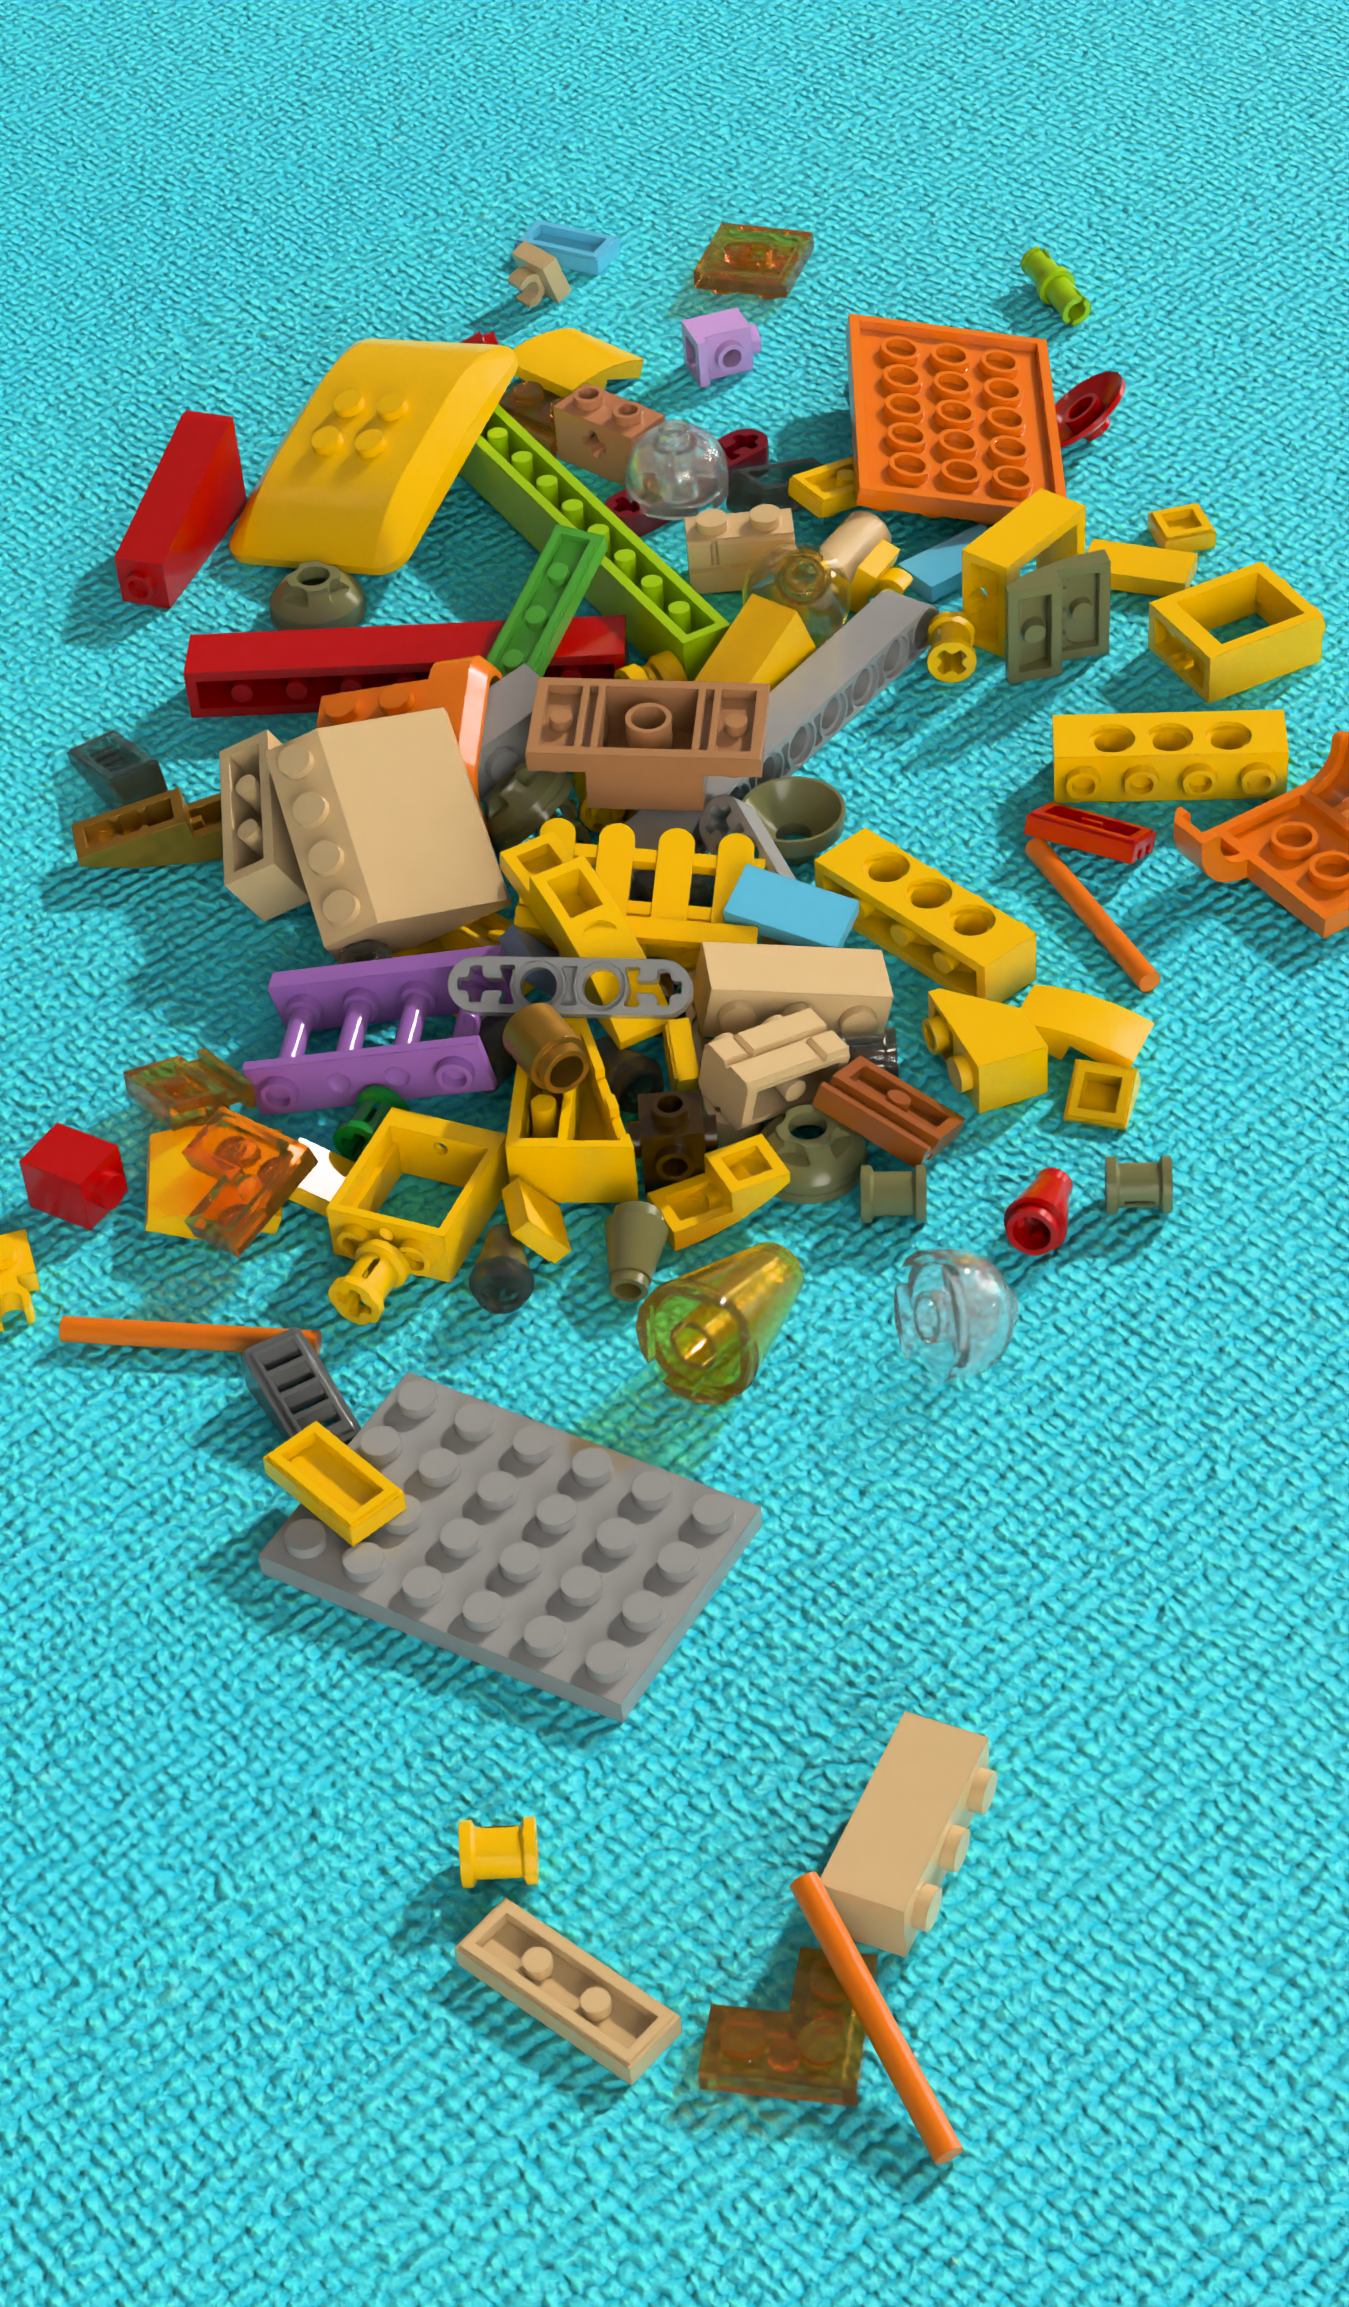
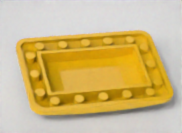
M375 338L360 340L346 348L308 397L259 478L229 542L233 557L238 562L244 564L297 569L299 564L309 561H320L324 565L336 566L347 573L386 575L404 566L413 554L518 368V361L514 351L510 347L503 345Z

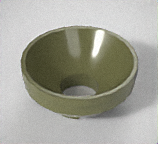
M309 561L299 564L298 569L281 580L270 596V618L273 626L278 631L356 627L362 621L367 611L366 598L360 582L336 566L324 565L320 561Z
M520 763L516 768L507 772L491 788V791L483 800L485 805L484 816L488 822V835L492 847L498 854L522 843L558 809L574 785V780L569 774L565 772L527 771L526 764Z
M791 776L772 779L750 790L742 800L755 809L784 860L792 864H801L813 860L816 855L831 847L841 837L844 830L846 810L842 795L831 785L814 778ZM789 835H801L806 837L805 839L800 840H781L783 837Z
M800 1105L788 1109L785 1113L768 1122L757 1134H762L790 1172V1183L774 1196L784 1201L798 1204H817L844 1196L860 1183L861 1165H867V1150L863 1136L817 1108H813L811 1105ZM805 1127H819L825 1130L823 1135L810 1140L799 1139L791 1135L794 1129Z

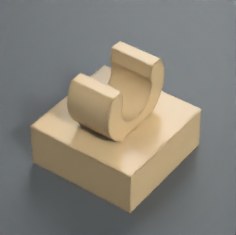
M525 240L511 253L518 268L510 274L507 281L509 285L522 291L516 297L517 301L532 308L539 304L543 295L560 303L572 291L555 256Z

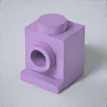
M737 307L681 321L684 364L700 388L710 386V380L753 370L752 355L761 353L760 335L756 325L749 324Z

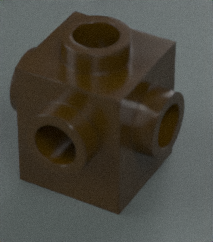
M701 1089L637 1094L639 1120L627 1121V1134L630 1135L634 1146L635 1159L642 1158L645 1193L705 1173L704 1154L718 1149L716 1114L703 1115Z

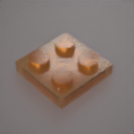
M721 223L693 271L694 287L712 290L717 294H751L769 300L788 298L814 250L813 232Z

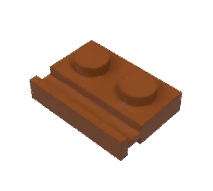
M861 1055L835 1073L829 1084L826 1082L821 1083L811 1104L913 1168L916 1165H923L926 1158L931 1160L958 1138L966 1118Z

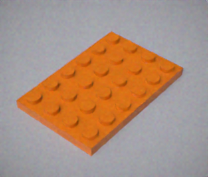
M849 313L845 333L856 506L869 507L872 510L881 512L895 510L919 513L929 518L950 517L966 519L978 524L990 525L997 523L1040 488L1067 498L1046 339Z

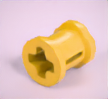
M941 612L934 616L928 624V643L931 648L927 655V666L933 677L942 682H961L969 678L975 671L977 657L975 649L972 647L975 642V623L963 612Z
M377 1238L367 1239L360 1244L355 1253V1264L346 1276L336 1278L328 1290L329 1300L336 1307L339 1314L359 1325L378 1322L385 1310L384 1300L393 1288L404 1285L411 1273L410 1264L405 1255L394 1245Z
M536 1816L523 1817L520 1825L475 1827L472 1820H460L459 1861L462 1889L475 1888L478 1880L523 1878L527 1885L539 1884Z

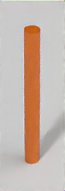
M1037 837L1031 839L1025 846V854L1137 987L1142 992H1149L1155 989L1160 983L1161 977L1049 844L1044 839Z
M63 1316L59 1326V1337L61 1342L243 1352L246 1348L288 1329ZM300 1329L319 1356L322 1345L321 1332L319 1330Z
M809 1872L798 1877L790 1884V1889L934 2164L940 2165L954 2159L962 2153L963 2147L817 1872Z

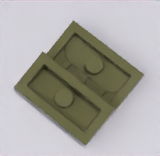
M1105 549L1055 561L1037 568L1005 586V674L1008 684L1062 675V661L1109 653L1111 561Z

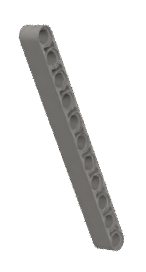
M891 590L880 592L770 692L762 778L708 776L705 806L715 796L722 794L733 796L742 801L750 790L761 783L776 778L791 777L929 648L928 624L934 616L939 614L936 606ZM640 810L625 823L635 834V848L658 850L659 839L665 831L681 828L693 836L695 840V853H709L699 832V819L702 811ZM591 865L595 871L596 865ZM633 869L629 900L652 902L656 871Z

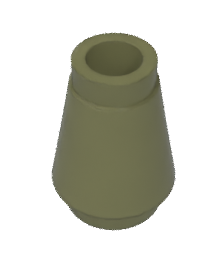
M626 1201L618 1204L613 1209L612 1215L604 1223L610 1281L609 1292L619 1300L636 1302L643 1300L648 1295V1289L666 1243L669 1229L664 1222L662 1211L656 1206L643 1201Z

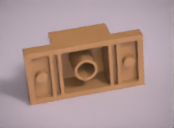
M538 677L525 751L527 771L585 772L588 808L636 809V813L640 810L704 811L708 776L762 778L770 704L769 683Z

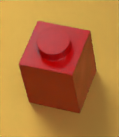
M58 1122L19 1161L30 1207L88 1230H92L110 1210L116 1208L128 1192L118 1145Z

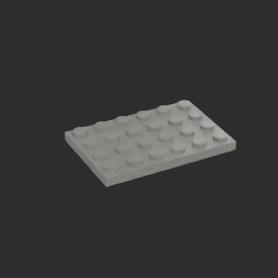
M407 1372L348 1444L350 1449L404 1492L407 1509L353 1547L300 1503L259 1553L258 1558L261 1572L266 1576L623 1723L761 1528L762 1515L761 1506Z

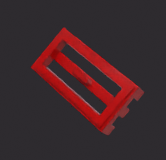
M1053 801L1027 814L1024 834L1128 864L1135 863L1136 858H1143L1145 853L1150 854L1153 852L1157 833L1150 828Z

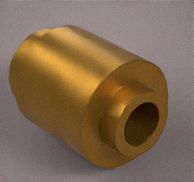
M546 1003L528 1005L518 1010L506 1024L502 1037L503 1045L536 1086L549 1090L552 1093H565L577 1087L584 1080L589 1070L586 1045L554 1007Z

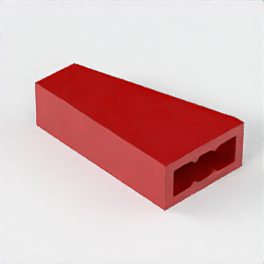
M189 410L182 414L114 557L124 602L171 609L244 510L247 498L233 417Z

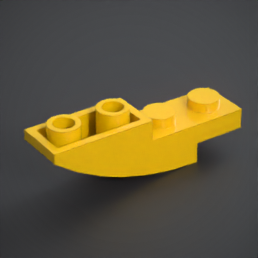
M554 831L500 852V870L559 949V957L647 959L619 907L585 856L581 855L573 858ZM640 971L628 972L632 991L627 1007L639 1006L636 993L654 994L660 1006L668 1005L659 983L656 985H639L637 976ZM596 972L586 981L584 988L585 996L588 1001L595 1005H607L618 996L620 984L618 978L611 972ZM597 1018L620 1050L662 1033L667 1021L674 1020V1018Z

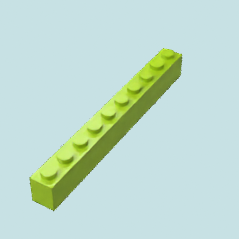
M498 404L459 473L540 553L555 524L605 535L609 548L584 597L603 616L626 615L628 640L647 659L650 656L669 650L679 659L688 681H694L731 624Z

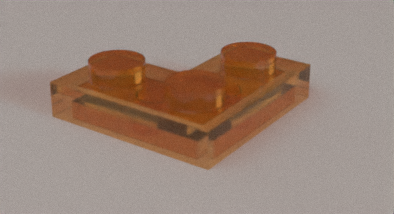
M221 1106L181 1152L192 1168L218 1180L184 1222L195 1237L239 1258L319 1161L309 1146Z
M800 1947L789 2012L711 2004L698 2069L700 2089L858 2107L868 2036L822 1949ZM860 1953L877 1985L878 1955Z

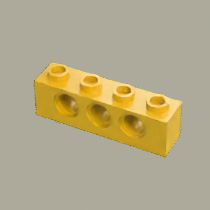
M1284 710L1052 715L1054 802L1262 799L1276 798L1287 792L1289 749Z
M866 827L814 860L816 887L859 900V913L852 929L947 990L1002 1003L1036 980L1035 931Z

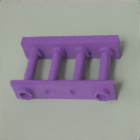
M502 944L273 972L267 989L286 1030L278 1058L244 1062L242 1068L243 1075L262 1116L354 1106L360 1092L367 1086L372 1085L387 1087L395 1091L404 1100L495 1090L497 1079L478 1035L483 1016L468 1014L459 1008L449 995L447 983L451 970L464 958L472 956H506ZM504 969L506 982H490L483 976L482 970H475L471 981L462 982L461 990L467 991L472 996L473 1002H480L484 991L501 990L506 994L503 1004H513L514 1000L510 988L513 972L511 969ZM458 1014L452 1038L420 1042L426 1017ZM400 1020L393 1045L362 1048L368 1024ZM342 1027L335 1052L304 1055L311 1031Z

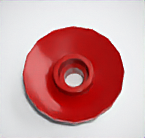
M1105 371L1091 376L1072 388L1055 404L1060 448L1076 443L1083 438L1087 441L1094 440L1107 430L1111 422L1109 417L1116 409L1125 392L1126 382L1118 372Z

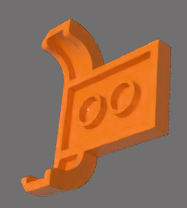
M479 655L434 663L430 670L429 678L425 680L321 696L316 728L444 707L448 713L487 832L489 833L488 822L484 816L479 797L478 768L489 687L503 678L501 672Z
M1338 731L1333 735L1331 750L1325 764L1312 779L1303 785L1207 831L1201 832L1192 825L1191 814L1182 807L1176 809L1173 833L1175 845L1178 851L1195 866L1218 882H1235L1247 877L1323 939L1349 926V732Z

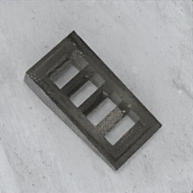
M810 457L736 469V471L731 473L726 506L732 513L750 512L752 508L762 504L775 505L780 509L791 508L792 513L804 507L788 495L789 479L792 478V475L823 466V464Z
M116 730L109 731L67 752L73 767L111 810L168 791L158 761Z

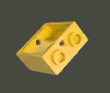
M1040 488L962 549L963 613L968 615L975 623V642L973 645L1005 658V586L1019 578L1020 569L1035 557L1037 569L1055 561L1085 553V505ZM981 588H983L986 591L987 595L983 593Z
M1262 561L1149 602L1148 648L1208 704L1321 661L1322 639L1326 629L1324 615L1316 606L1311 605L1285 579L1280 578ZM1255 613L1271 625L1223 644L1208 632Z
M391 1107L326 1207L334 1254L355 1260V1253L360 1244L367 1239L377 1238L394 1245L405 1255L410 1264V1274L451 1283L502 1200V1189L510 1184L505 1152L507 1134ZM438 1143L445 1145L446 1148H443ZM402 1173L464 1187L439 1228L377 1213Z

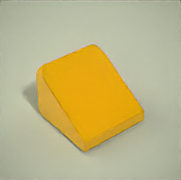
M1075 1059L1063 1116L1064 1121L1126 1131L1141 1083L1138 1068Z

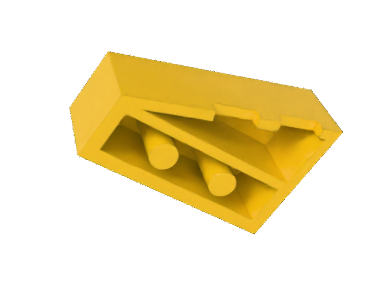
M563 1018L586 1045L589 1070L584 1080L574 1089L565 1093H552L549 1090L536 1086L517 1063L505 1143L509 1183L519 1177L554 1203H623L626 1201H639L634 1146L630 1135L626 1134L616 1097L614 1094H611L605 1077V1068L587 1019Z

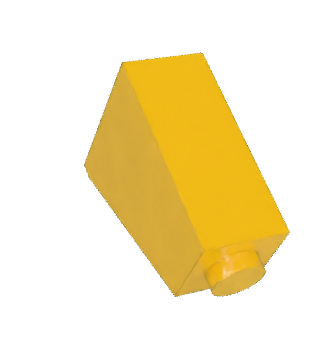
M752 593L694 681L769 683L771 692L809 658L817 648L796 610Z

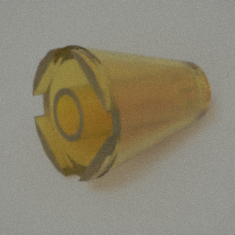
M803 542L780 544L761 554L748 570L742 589L743 606L753 593L796 610L816 648L823 645L841 629L848 616L851 603L849 580L840 563L824 549ZM796 582L803 583V584H805L806 586H801V585L797 584Z
M762 1242L659 1285L639 1307L636 1322V1333L640 1350L647 1363L649 1364L655 1359L668 1375L662 1382L674 1393L694 1403L720 1405L744 1392L752 1384L803 1289L804 1274L799 1261L785 1247L773 1242Z

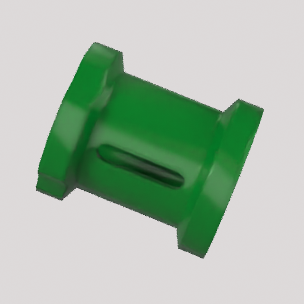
M372 1085L367 1086L360 1092L355 1102V1113L348 1122L341 1123L333 1135L334 1146L343 1157L354 1162L358 1160L364 1150V1145L369 1143L391 1107L409 1111L405 1100L395 1091L387 1087ZM376 1104L381 1105L378 1110L374 1107Z

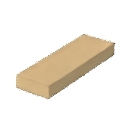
M506 1897L454 1948L458 1965L631 2086L682 2033L681 2016Z

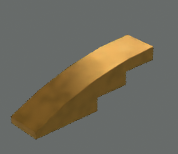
M178 787L71 824L77 859L81 867L145 868L201 863L223 858L221 792L187 804Z

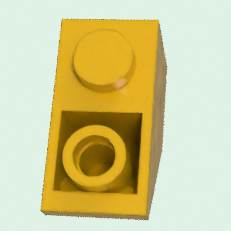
M941 988L928 991V1018L922 1021V1031L926 1045L933 1055H941L947 1065L949 1078L954 1089L958 1093L965 1092L979 1114L1048 1093V1045L1022 1008Z

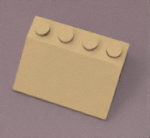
M444 707L316 728L264 752L323 946L339 964L391 958L393 953L407 948H415L512 905L454 730Z

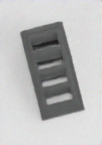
M293 1327L248 1347L241 1353L246 1386L285 1441L315 1421L322 1424L333 1419L335 1423L326 1427V1429L347 1446L361 1430L360 1424L316 1351L298 1327ZM302 1381H305V1382H303V1383H301V1384H299V1385H297V1386H294V1387H292V1388H290V1389H288V1390L283 1391V1392L280 1393V1391H282V1390H284V1389H286V1388H289V1387H291V1386H293V1385H295V1384H297V1383H300V1382H302ZM318 1401L320 1402V1403L315 1404V1405H313V1406H311V1407H309V1408H307V1409H304V1410H302V1411H300V1412H298V1413H296V1414H294V1415L292 1414V1413H294V1412H296V1411H298V1410H301V1409H303V1408H305V1407H307V1406H309V1405H312V1404H314V1403H316V1402H318Z

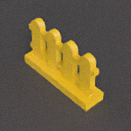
M553 818L542 825L539 836L554 831L573 858L584 855L590 865H596L595 872L619 907L646 957L656 956L675 961L689 973L697 967L702 941L758 944V927L724 923L723 916L725 906L745 865L749 864L765 870L766 859L754 858V844L748 836L740 833L729 834L720 841L718 855L695 853V840L693 836L681 828L665 831L659 839L658 850L635 848V834L633 830L622 823H613L604 827L600 833L598 845L576 843L575 828L566 819ZM633 869L656 871L652 902L629 900ZM692 874L716 876L712 907L689 905ZM519 896V903L515 909L514 925L559 952V949Z

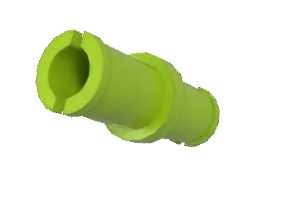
M1036 246L1029 249L1023 255L1020 267L1024 274L1036 285V293L1043 303L1052 305L1066 324L1070 321L1071 325H1077L1086 320L1091 311V303L1076 288L1075 279L1070 271L1063 266H1058L1045 248L1041 249Z

